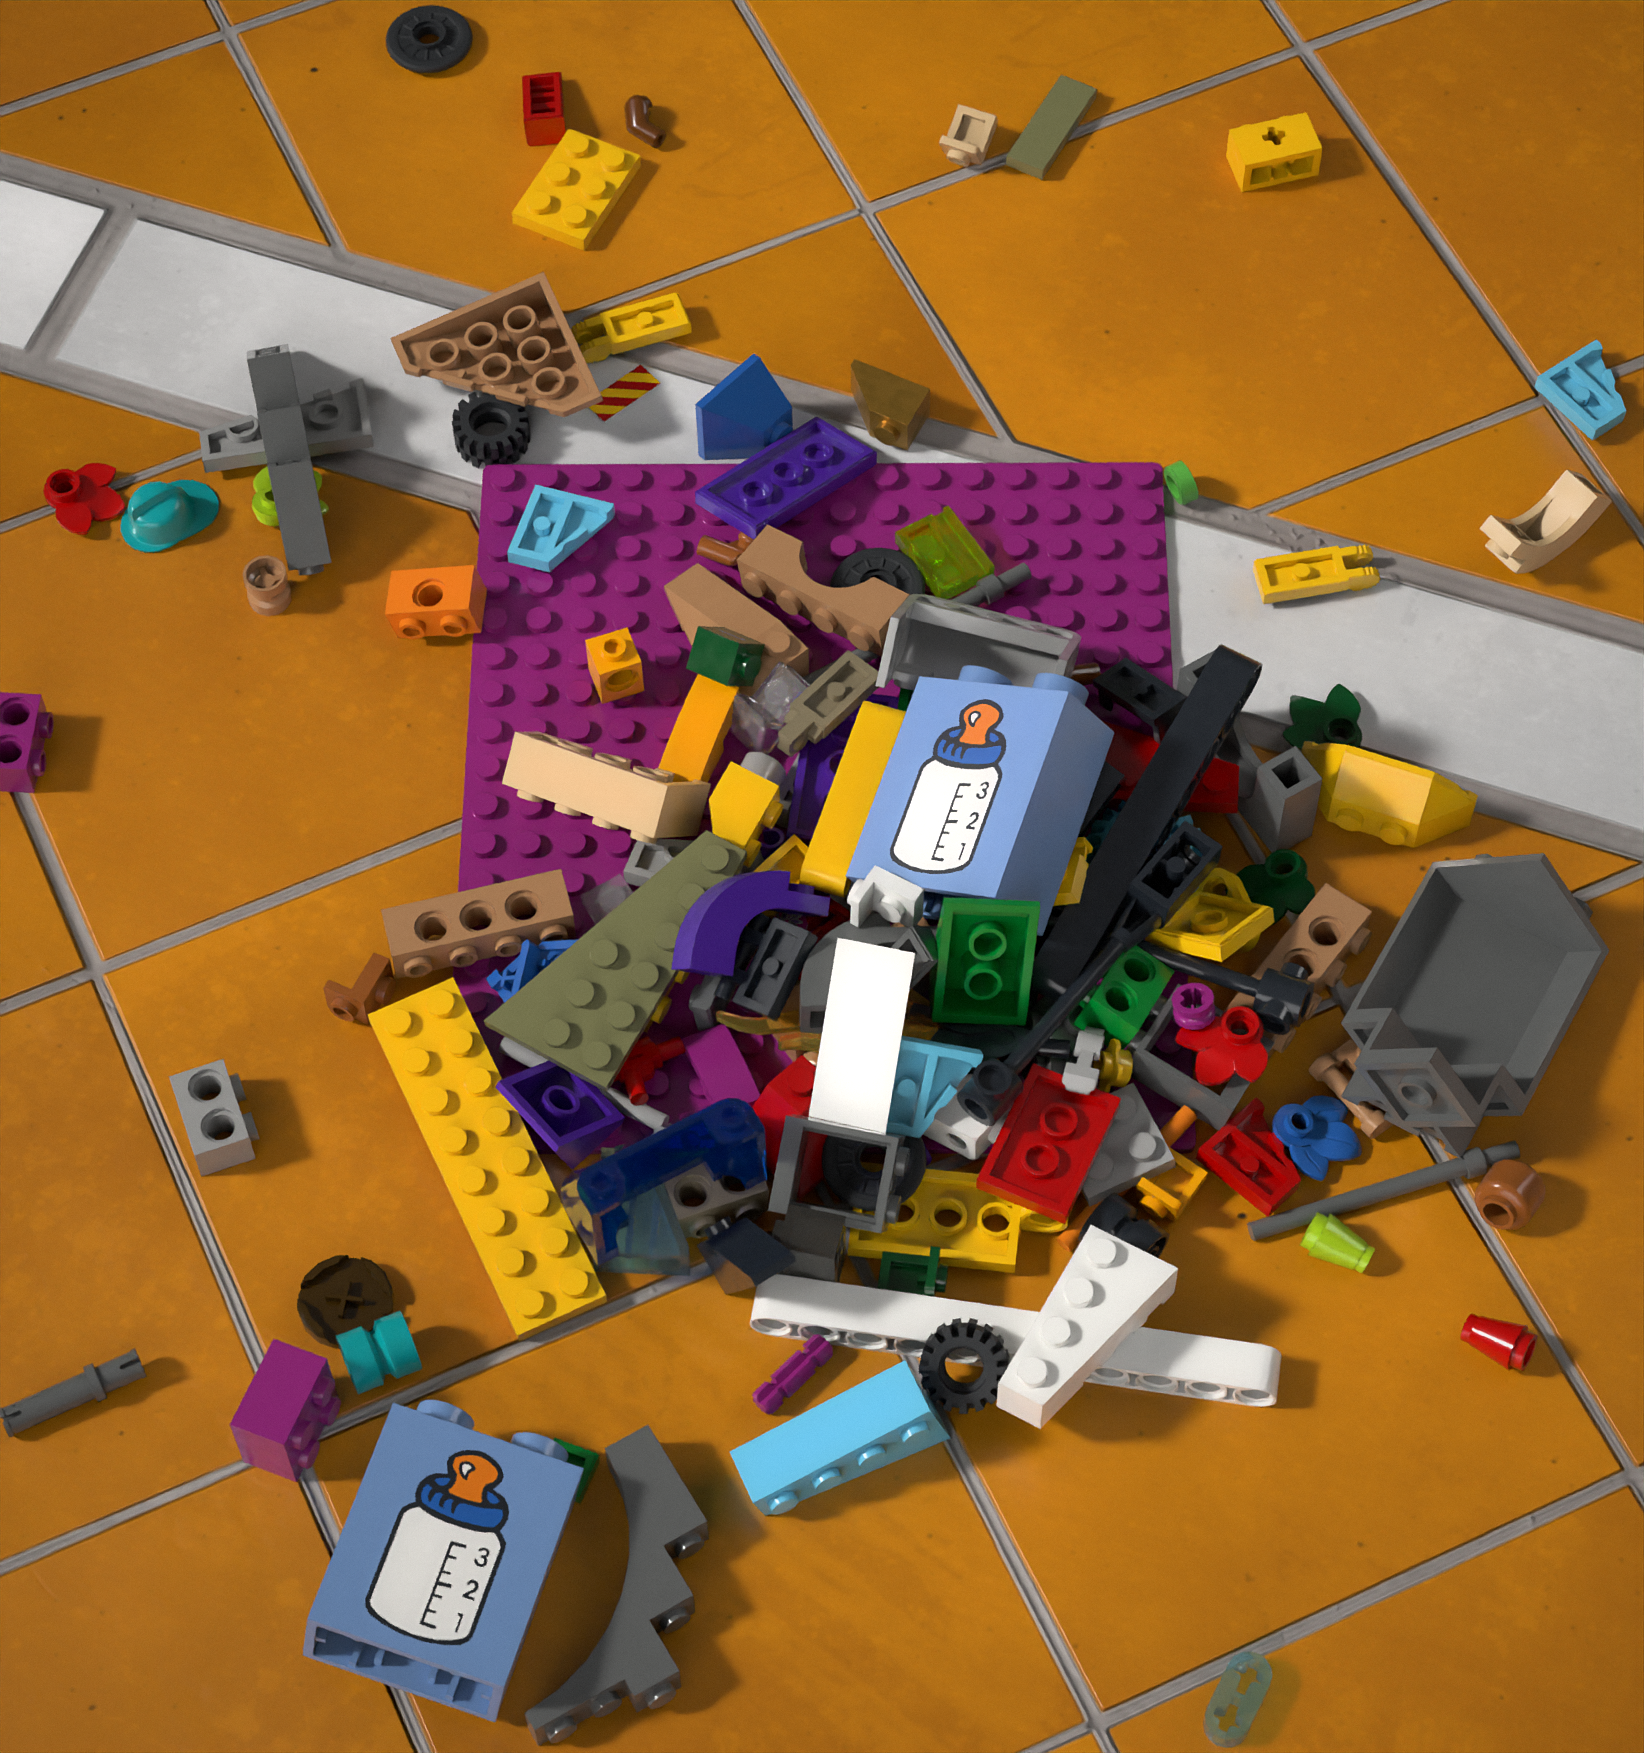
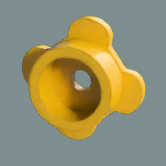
M1111 1039L1106 1050L1101 1051L1099 1062H1093V1068L1100 1070L1098 1077L1100 1079L1098 1084L1099 1090L1109 1093L1111 1086L1125 1087L1131 1078L1133 1069L1132 1055L1130 1051L1121 1049V1043L1118 1039Z

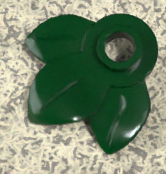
M1341 684L1334 686L1328 694L1325 703L1292 695L1290 697L1289 716L1294 725L1287 728L1282 736L1292 747L1296 746L1300 751H1302L1305 741L1315 742L1318 745L1334 743L1360 748L1362 731L1357 724L1361 713L1360 704L1355 696ZM1341 736L1346 740H1337L1333 737Z
M1290 849L1277 850L1267 857L1265 864L1246 866L1236 874L1241 879L1252 903L1273 908L1274 923L1272 925L1283 919L1288 910L1300 915L1315 897V888L1307 879L1308 867L1305 860Z

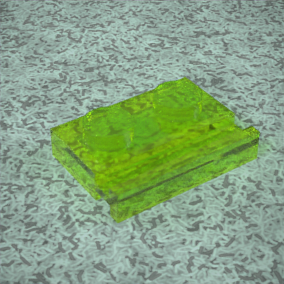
M949 505L943 508V512L935 516L930 514L895 532V543L905 555L915 562L923 574L925 583L936 597L948 600L975 586L978 580L994 574V564Z

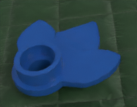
M1323 1095L1313 1096L1303 1105L1287 1104L1282 1106L1273 1117L1272 1132L1282 1141L1284 1148L1290 1150L1294 1166L1310 1178L1323 1181L1328 1171V1161H1349L1358 1158L1362 1153L1360 1141L1356 1133L1347 1124L1343 1123L1349 1108L1339 1099ZM1292 1121L1296 1122L1302 1130L1297 1129Z

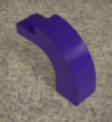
M789 871L750 872L729 877L715 884L702 894L686 914L676 938L671 969L713 977L733 976L739 937L744 927L753 917L766 910L803 917L828 916L830 898L813 895V886L789 883Z

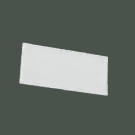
M842 938L837 939L809 1117L886 1134L915 953Z

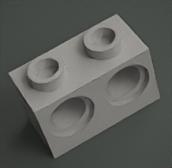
M221 1059L169 1076L201 1177L256 1159L251 1141L259 1139L251 1112L241 1114L238 1102L246 1100L238 1073L228 1075L224 1060ZM209 1093H220L212 1100H201ZM222 1132H232V1135L224 1140L214 1139Z

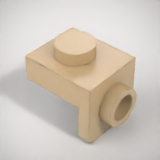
M959 104L947 136L942 135L939 141L944 154H947L946 158L961 166H969L970 162L982 165L999 121L997 116Z

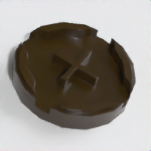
M337 1255L319 1262L305 1275L300 1285L301 1290L297 1298V1310L306 1332L318 1343L335 1349H340L336 1339L337 1335L360 1326L370 1332L373 1330L376 1320L393 1314L394 1294L386 1273L372 1260L363 1257L358 1259L349 1258L348 1255Z

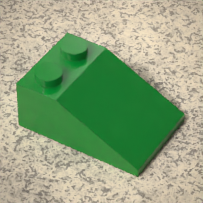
M944 897L935 936L938 962L930 969L928 984L932 1022L1026 1025L1040 901Z

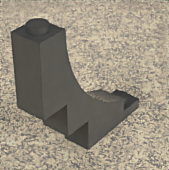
M284 344L247 351V363L288 570L298 569L299 576L324 571L323 564L332 562L289 346Z

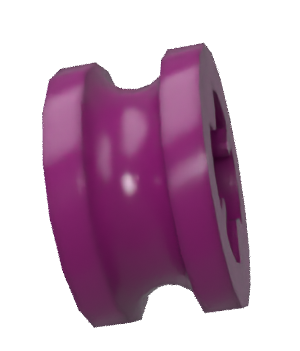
M1188 983L1178 987L1173 993L1171 999L1175 1022L1179 1026L1191 1030L1202 1029L1210 1025L1216 1015L1214 995L1208 986L1201 983Z

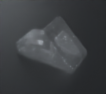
M778 662L753 696L740 693L735 695L730 732L751 752H761L768 755L779 741L778 732L786 725L784 717L790 711V703L806 690L810 684L787 663Z

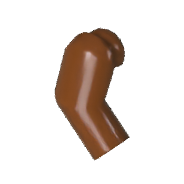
M740 532L738 535L739 540L726 543L703 535L698 543L696 552L697 555L720 564L735 566L738 565L737 559L753 542V539Z

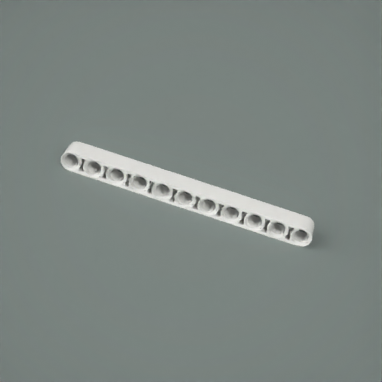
M775 1274L756 1287L750 1326L757 1332L770 1336L808 1341L813 1335L819 1334L831 1345L921 1358L928 1337L931 1333L934 1334L938 1326L943 1323L946 1326L950 1325L953 1319L961 1318L962 1323H968L969 1318L978 1320L977 1325L984 1327L987 1323L993 1327L992 1333L995 1336L1001 1335L1004 1340L1003 1347L1005 1350L1008 1349L1009 1365L1039 1312ZM1140 1327L1134 1334L1131 1333L1114 1350L1112 1357L1102 1367L1098 1366L1084 1382L1253 1407H1266L1275 1404L1277 1401L1282 1356L1277 1349L1267 1345ZM967 1348L952 1351L945 1360L946 1362L983 1367L980 1356Z

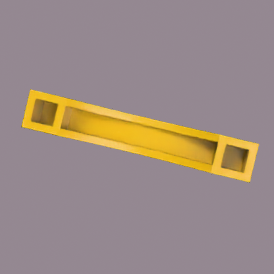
M731 761L709 798L713 834L747 851V859L743 864L747 867L752 865L758 855L761 842L757 840L765 826L771 829L782 812L783 804L779 803V785ZM679 971L644 1032H648L653 1021L658 1024L661 1023L672 1002V999L668 997L676 982L683 984L689 972Z

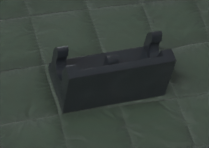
M1126 657L1093 679V686L1098 689L1100 705L1108 711H1112V701L1152 726L1154 740L1159 745L1187 699L1186 696Z

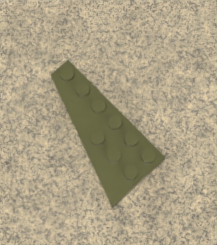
M706 830L484 1020L485 1026L601 1090L608 1092L679 973L678 970H672L671 968L676 938L686 914L697 899L709 888L738 874L747 859V851Z

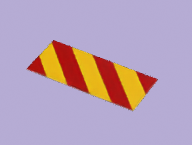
M639 365L601 391L603 401L589 408L605 422L661 383L642 365Z

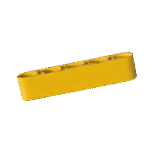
M865 700L862 702L807 850L799 884L813 886L814 890L843 898L846 897L852 882L846 877V873L906 711Z

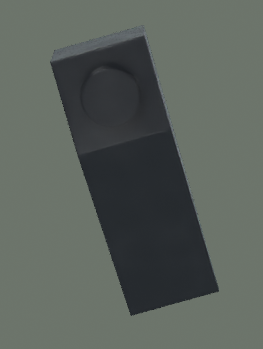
M729 1215L704 1230L708 1238L696 1245L725 1295L756 1287L797 1261L791 1251L747 1217L732 1222Z

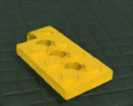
M860 1162L863 1168L870 1172H878L884 1167V1164ZM925 1169L924 1177L917 1190L909 1199L901 1204L913 1210V1217L906 1222L889 1223L888 1230L883 1233L850 1227L848 1256L882 1259L883 1251L929 1256L930 1247L935 1246L940 1247L941 1264H948L951 1267L1015 1273L1019 1230L1045 1233L1059 1232L1068 1226V1219L1063 1224L977 1189L976 1180L979 1174ZM853 1207L855 1212L875 1215V1211H865ZM948 1209L957 1212L962 1219L956 1226L944 1227L937 1223L935 1216L940 1211ZM997 1214L1006 1218L1009 1226L1001 1232H992L986 1229L982 1222L987 1216Z

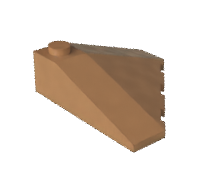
M544 272L390 338L405 374L420 378L423 375L441 380L444 385L470 392L474 390L495 395L496 399L524 407L527 405L536 406L548 410L550 414L567 417L603 401L601 393Z

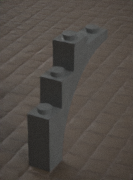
M649 1425L605 1448L607 1466L622 1496L629 1523V1560L623 1592L607 1630L586 1662L557 1691L525 1712L528 1729L538 1746L548 1740L551 1743L564 1740L577 1729L576 1724L592 1715L599 1718L613 1712L621 1705V1699L626 1696L630 1699L635 1710L639 1712L648 1706L650 1709H656L665 1705L675 1697L676 1690L681 1688L679 1669L665 1648L658 1633L664 1631L667 1634L680 1629L690 1620V1615L695 1613L693 1594L672 1559L676 1557L685 1559L697 1553L704 1546V1541L709 1539L706 1518Z

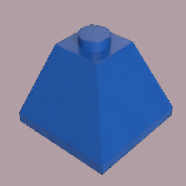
M754 353L695 404L698 456L704 460L750 458L793 431L792 406L761 358Z

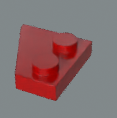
M1255 1097L1199 1148L1196 1159L1269 1217L1298 1190L1301 1178L1293 1162L1285 1156L1282 1141L1276 1137L1274 1132H1271L1263 1117L1265 1109L1263 1103Z

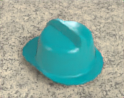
M177 480L171 483L149 482L140 486L133 493L128 503V508L121 519V533L125 542L134 550L145 553L160 552L212 524L218 515L219 501L211 488L195 480Z

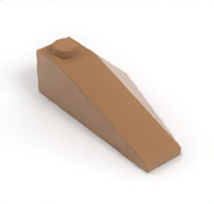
M699 563L664 586L666 596L691 646L693 645L698 626L725 627L765 644L761 656V669L754 680L753 686H738L740 688L741 707L735 720L740 726L799 686L798 679L809 674L808 648L780 620Z

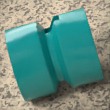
M401 1311L376 1320L373 1330L370 1332L360 1326L336 1336L357 1394L383 1385L385 1375L389 1373L398 1379L422 1369L418 1352Z

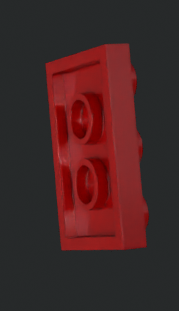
M1033 1063L1023 1083L1024 1090L1015 1100L977 1177L976 1188L1065 1224L1120 1109L1121 1098L1097 1088L1091 1091L1089 1095L1068 1091L1062 1083V1074Z

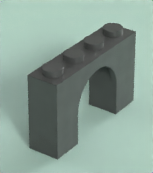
M1214 651L1179 669L1178 692L1188 697ZM1238 715L1215 758L1240 766L1238 811L1272 853L1280 849H1289L1312 836L1322 777L1296 746L1263 764L1251 748Z

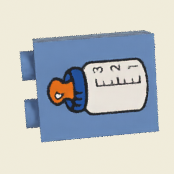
M974 665L962 667L958 680L919 676L846 877L854 883L858 879L864 880L875 865L924 889L923 917L939 920L944 897L1040 901L1037 935L1043 936L1115 733L1085 706L1089 695L1088 690L1070 678L1053 673L1037 674L1032 688L1014 686L1004 675L991 669Z
M424 1400L418 1404L416 1410L393 1403L308 1615L303 1656L496 1722L572 1512L583 1468L567 1463L568 1453L565 1448L545 1436L521 1432L514 1434L509 1443L474 1431V1420L464 1410L447 1402Z

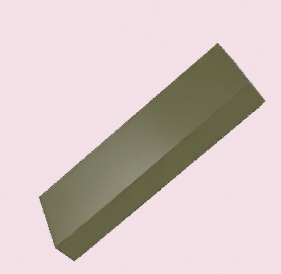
M1060 75L1007 154L1006 165L1042 180L1095 101L1097 89Z

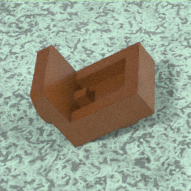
M373 952L352 989L328 980L323 990L327 1005L335 1016L345 1021L351 1022L355 1019L369 1025L368 1014L377 1011L381 1004L386 1005L390 1001L396 988V979H394L390 959Z

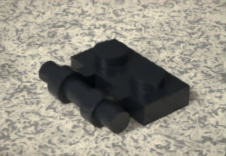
M759 913L749 921L739 937L733 976H718L721 980L713 995L730 1003L737 987H739L732 1002L744 1009L777 1022L818 937L808 930L773 917L767 929L771 918ZM756 949H757V952H756V954H755V956H754V958H753V960H752V962H751V964H750V966H749V968H748V970H747V972H746V969H747V967H748V965H749V963H750V961H751V959H752V957H753V955H754V953H755V951H756Z

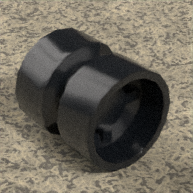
M1113 1193L1105 1198L1089 1216L1081 1229L1078 1241H1082L1090 1225H1093L1159 1258L1168 1243L1170 1234L1149 1218L1138 1220V1209L1117 1193Z

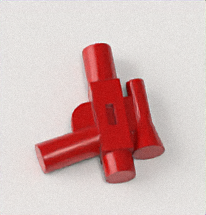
M649 1036L638 1040L614 1082L619 1080L620 1083H625L632 1105L640 1106L648 1101L649 1097L644 1082L654 1077L655 1069L662 1067L664 1061L685 1053V1047L681 1038L676 1036L657 1045L651 1042Z

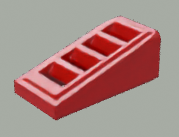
M562 72L522 76L523 122L527 144L531 147L559 144L566 134Z

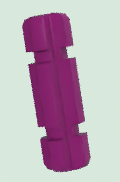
M819 1334L813 1335L802 1345L804 1347L802 1352L797 1350L770 1376L772 1379L770 1383L765 1381L753 1392V1401L761 1411L767 1415L773 1414L783 1404V1397L790 1398L816 1373L814 1370L816 1366L822 1367L833 1356V1347L824 1337Z

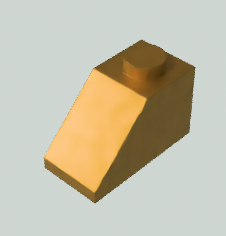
M853 360L851 363V392L869 436L876 438L885 445H894L908 451L930 415V388L859 360Z

